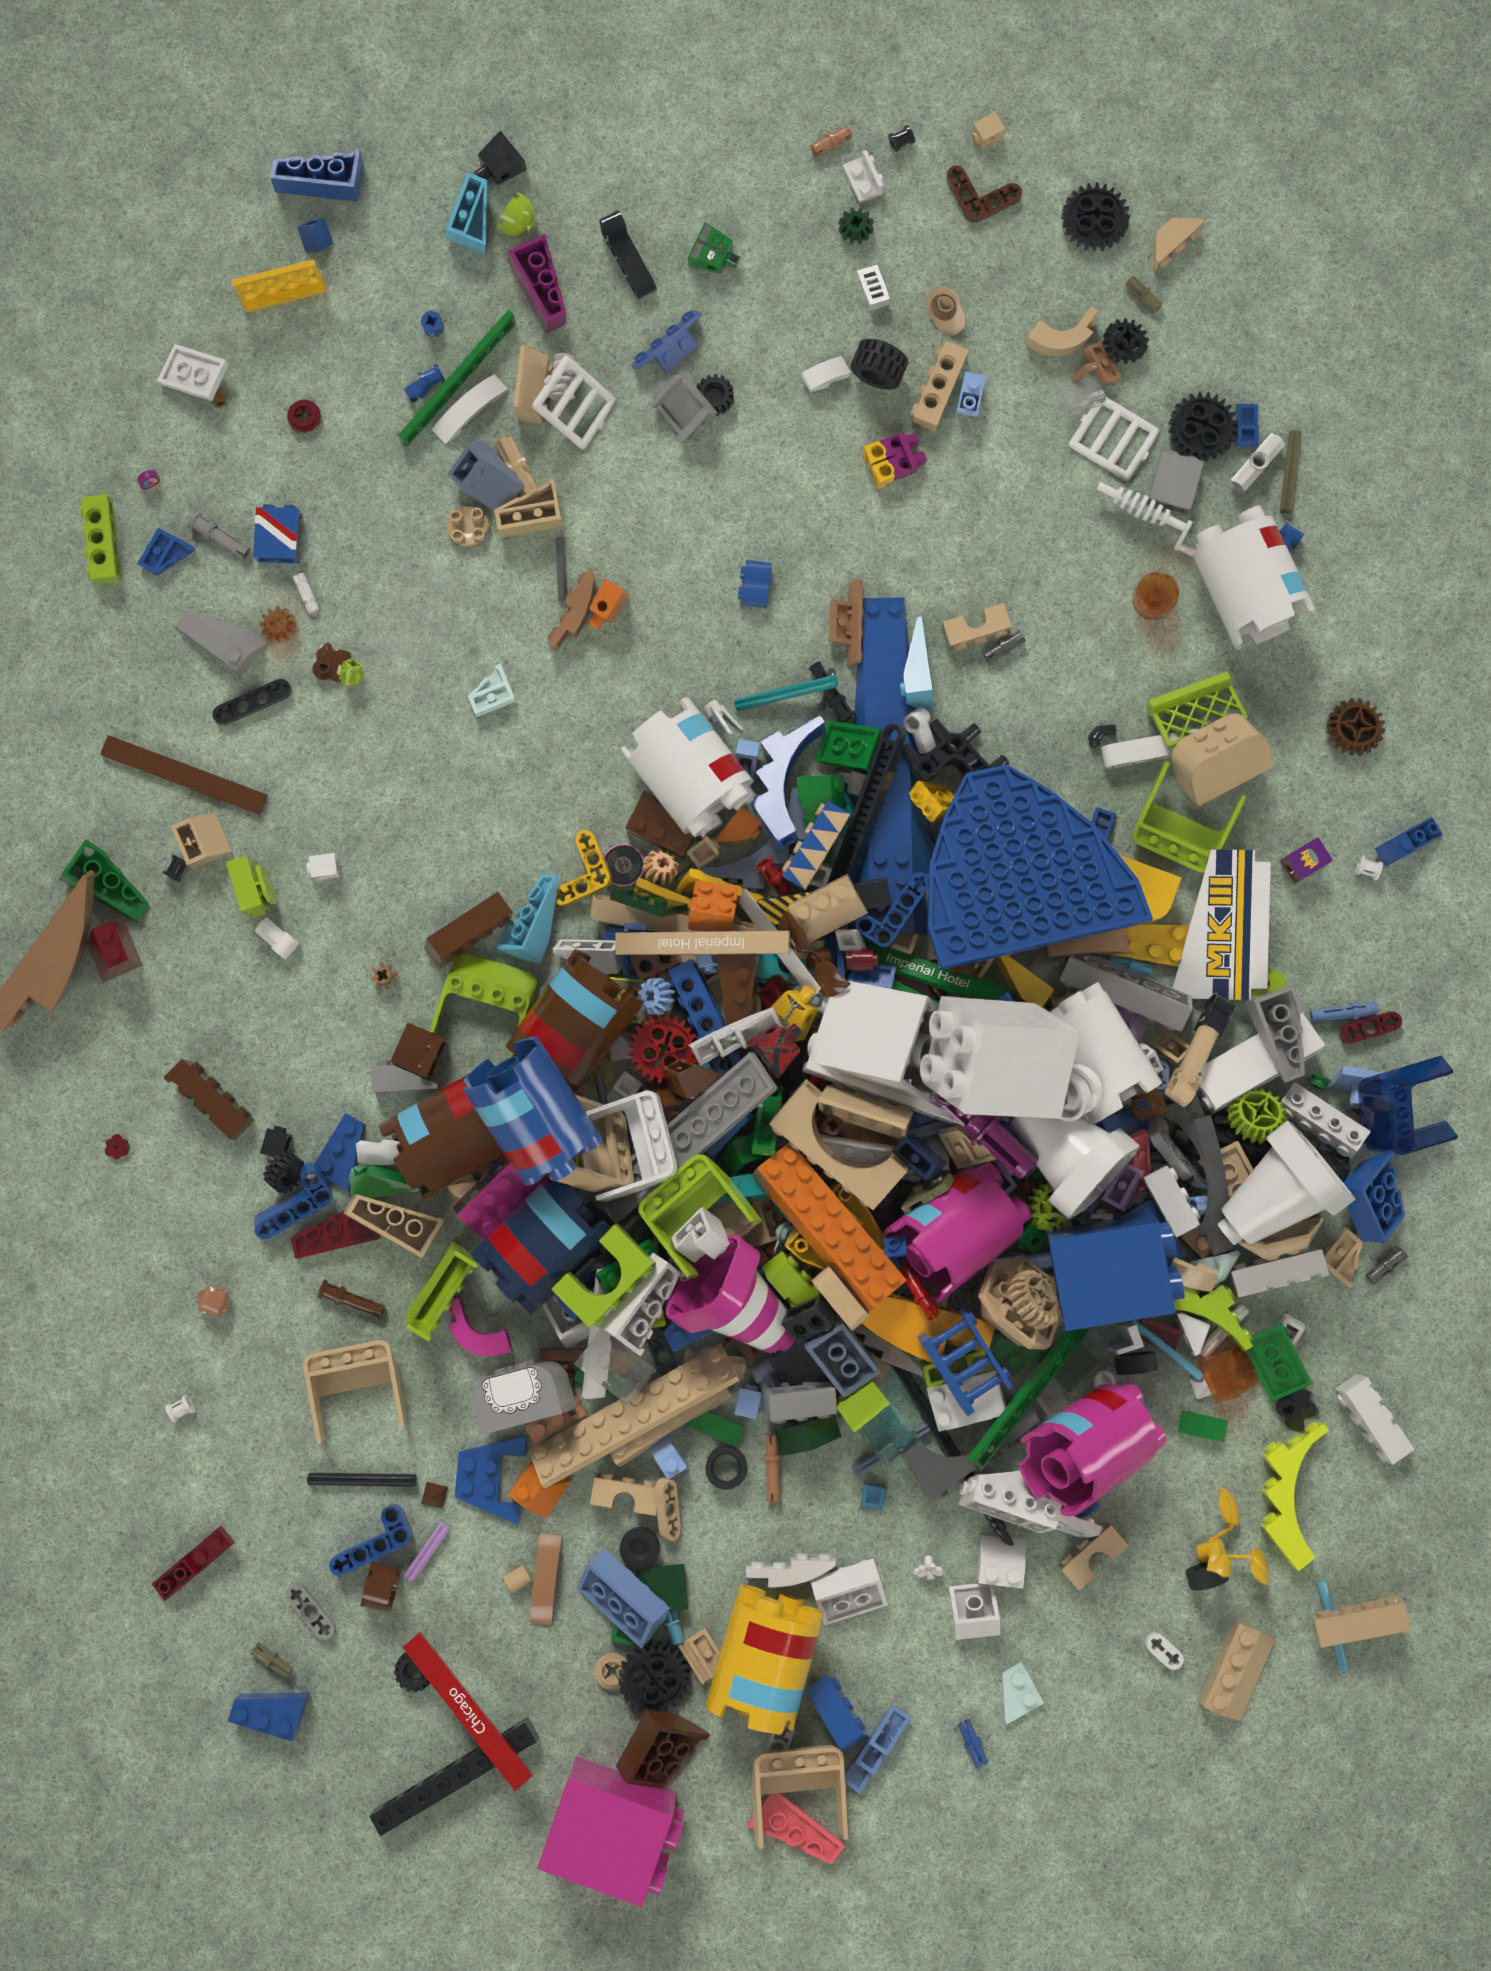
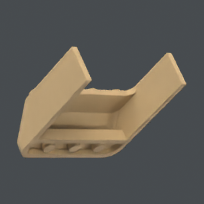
M575 1095L585 1111L604 1105ZM621 1111L592 1121L603 1141L593 1150L580 1154L581 1168L576 1166L572 1173L558 1180V1182L591 1192L611 1191L634 1183L626 1119Z
M375 1340L309 1354L304 1359L303 1368L317 1444L326 1441L320 1399L325 1395L391 1382L400 1427L409 1424L399 1368L392 1347L386 1340Z
M825 1745L764 1751L756 1755L753 1761L751 1785L754 1841L759 1848H764L761 1795L824 1788L835 1789L838 1833L844 1840L848 1839L844 1756L837 1746Z

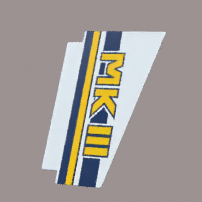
M1211 850L1173 985L1174 989L1191 995L1192 999H1209L1212 994L1218 992L1227 1000L1251 999L1252 988L1267 989L1271 862H1255V850Z

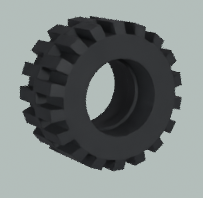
M865 339L860 341L850 364V369L856 377L870 386L894 390L899 387L909 362L905 354L892 344L877 339Z
M899 1180L874 1210L868 1207L881 1230L884 1231L904 1215L901 1207L912 1191L911 1188L914 1185L911 1182Z

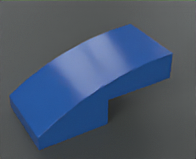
M1236 404L1235 420H1238L1235 428L1238 429V432L1235 434L1237 447H1258L1259 425L1257 424L1259 404Z

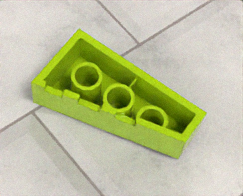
M781 1251L762 1266L767 1280L784 1299L787 1298L791 1307L820 1295L821 1293L812 1283L809 1273L805 1269L800 1270L798 1268L799 1264L792 1255L788 1257Z

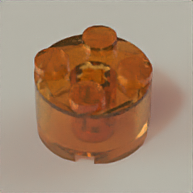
M1152 572L1145 575L1138 583L1132 595L1135 611L1148 621L1165 618L1170 614L1178 601V584L1168 574Z

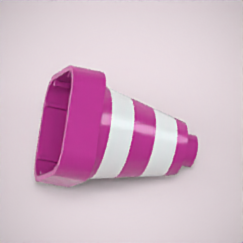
M730 1235L727 1236L730 1243L727 1249L715 1259L707 1254L700 1257L695 1263L688 1259L699 1276L690 1278L687 1281H680L678 1278L666 1308V1316L688 1333L711 1329L767 1353L777 1350L786 1351L792 1346L795 1340L781 1325L788 1309L757 1272L756 1269L760 1260V1253L757 1249L740 1236Z

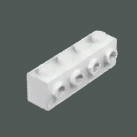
M1295 1082L1281 1101V1103H1284L1283 1109L1287 1110L1285 1117L1299 1124L1301 1129L1311 1132L1322 1143L1331 1145L1337 1149L1339 1154L1350 1159L1353 1158L1371 1132Z

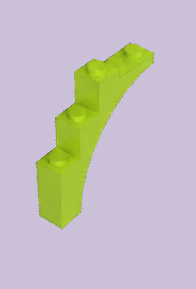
M1222 1284L1201 1298L1198 1296L1200 1294L1199 1290L1183 1286L1185 1299L1174 1301L1175 1311L1199 1316L1213 1323L1229 1335L1242 1351L1253 1347L1251 1335L1246 1329L1242 1330L1238 1324L1240 1322L1239 1317L1233 1310L1229 1311L1228 1309L1235 1304L1233 1301L1235 1296L1228 1286L1224 1287Z

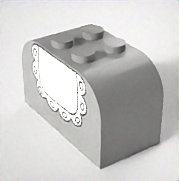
M535 1359L494 1370L495 1375L479 1381L472 1393V1404L480 1435L555 1416L577 1408L568 1374L560 1364L554 1361L535 1363Z

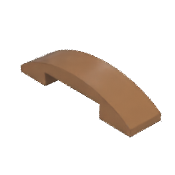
M1123 930L1109 931L1047 946L1048 957L1091 953H1130L1127 931Z
M540 1532L532 1589L530 1623L552 1625L562 1535Z

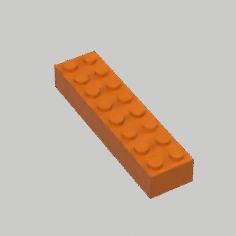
M789 1143L752 1174L754 1179L825 1264L831 1268L866 1313H869L906 1281L905 1277L799 1151L794 1149Z

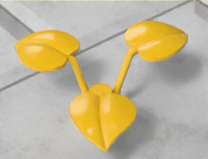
M1218 1487L1220 1490L1219 1510L1228 1526L1214 1537H1210L1209 1542L1197 1546V1555L1200 1561L1203 1563L1208 1562V1571L1225 1578L1231 1574L1230 1559H1248L1251 1561L1250 1568L1254 1577L1261 1584L1269 1585L1268 1563L1260 1549H1252V1556L1227 1555L1223 1542L1218 1539L1231 1530L1233 1525L1238 1526L1240 1524V1511L1236 1500L1225 1488Z

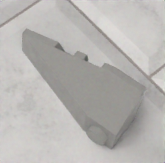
M187 610L175 625L176 628L240 676L244 675L268 644L249 629L191 610Z
M1294 985L1245 1001L1252 1022L1283 1083L1304 1076V1049L1302 1048L1301 1041L1303 1028L1300 1021L1302 1009Z

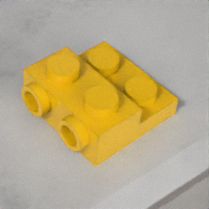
M917 781L909 792L914 804L922 809L926 818L934 824L944 819L945 813L954 798V794L945 784Z

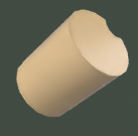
M525 1564L503 1577L512 1593L533 1581L532 1575Z

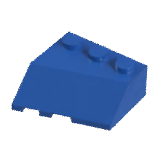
M1387 1150L1361 1161L1344 1182L1356 1199L1347 1206V1209L1361 1240L1365 1242L1385 1243L1405 1217L1401 1190L1396 1189L1395 1178L1398 1177L1397 1169H1393L1391 1159L1394 1158L1393 1150Z

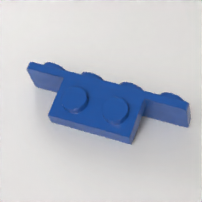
M691 310L685 313L678 325L673 324L665 331L667 334L664 337L655 339L650 344V349L646 352L642 351L634 357L635 361L631 364L632 367L640 369L654 357L661 368L668 373L699 346L687 328L701 317L702 314L699 311L692 312Z

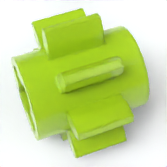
M348 659L338 666L337 674L340 675L339 679H341L343 684L355 686L359 684V681H363L365 671L362 670L360 662Z

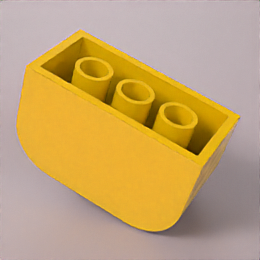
M1120 855L1139 879L1151 911L1152 921L1144 924H1153L1170 910L1182 877Z

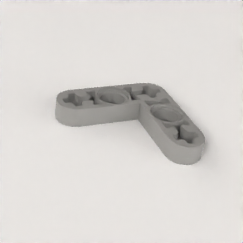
M1158 1104L1148 1110L1150 1140L1181 1179L1186 1181L1195 1175L1194 1168L1169 1138V1119L1161 1114L1160 1109L1163 1107Z

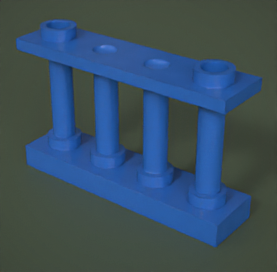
M961 1308L958 1310L963 1317L961 1321L935 1338L933 1336L929 1338L925 1332L917 1338L962 1411L969 1416L975 1412L971 1406L975 1399L1001 1382L1008 1389L1013 1386L1009 1382L1012 1378L1005 1367H1000L975 1326L978 1323L971 1312L967 1313ZM969 1327L974 1338L947 1356H940L937 1351L940 1348L939 1345ZM980 1345L986 1356L959 1374L955 1373L952 1375L948 1369L951 1367V1363ZM989 1364H992L997 1374L968 1393L966 1391L963 1393L960 1388L963 1385L962 1382Z

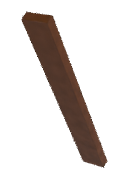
M110 735L107 736L100 753L103 757L260 815L268 796L265 793Z

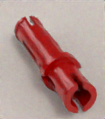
M903 1257L904 1268L899 1269V1271L905 1277V1283L914 1296L916 1305L921 1307L928 1321L933 1320L932 1316L938 1317L940 1311L931 1300L929 1291L924 1289L907 1259Z

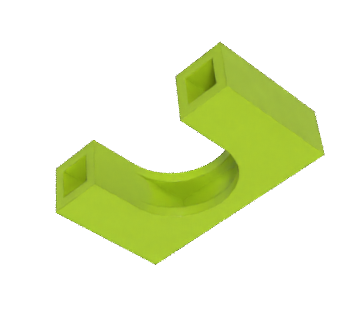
M615 1224L599 1240L618 1260L621 1267L620 1282L612 1292L608 1294L593 1293L571 1272L567 1273L551 1289L589 1328L594 1324L598 1327L607 1318L604 1314L610 1308L614 1311L623 1302L620 1298L626 1292L631 1294L638 1287L636 1282L641 1276L646 1278L654 1270L652 1265L655 1261L618 1224Z

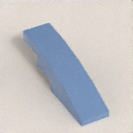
M894 1704L890 1706L846 1770V1785L859 1794L862 1792L870 1777L875 1774L885 1756H888L910 1721L911 1717Z

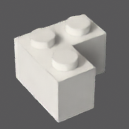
M703 1207L671 1237L675 1249L694 1263L705 1254L715 1259L719 1254L724 1253L730 1244L721 1220Z

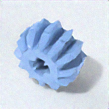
M650 978L647 982L641 984L642 990L638 991V993L641 995L640 999L643 998L646 1001L641 1009L647 1011L650 1015H662L665 1013V1010L671 1009L670 1003L675 1001L671 998L675 991L669 990L671 984L665 982V979Z

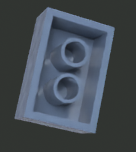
M838 1314L836 1315L834 1326L829 1331L818 1333L810 1340H803L806 1350L844 1398L881 1373L877 1361Z

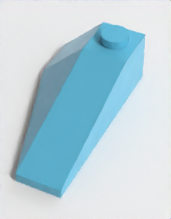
M542 874L528 894L530 900L528 904L523 908L519 907L516 911V914L519 915L512 926L507 924L496 946L498 951L526 962H541L549 944L559 875Z

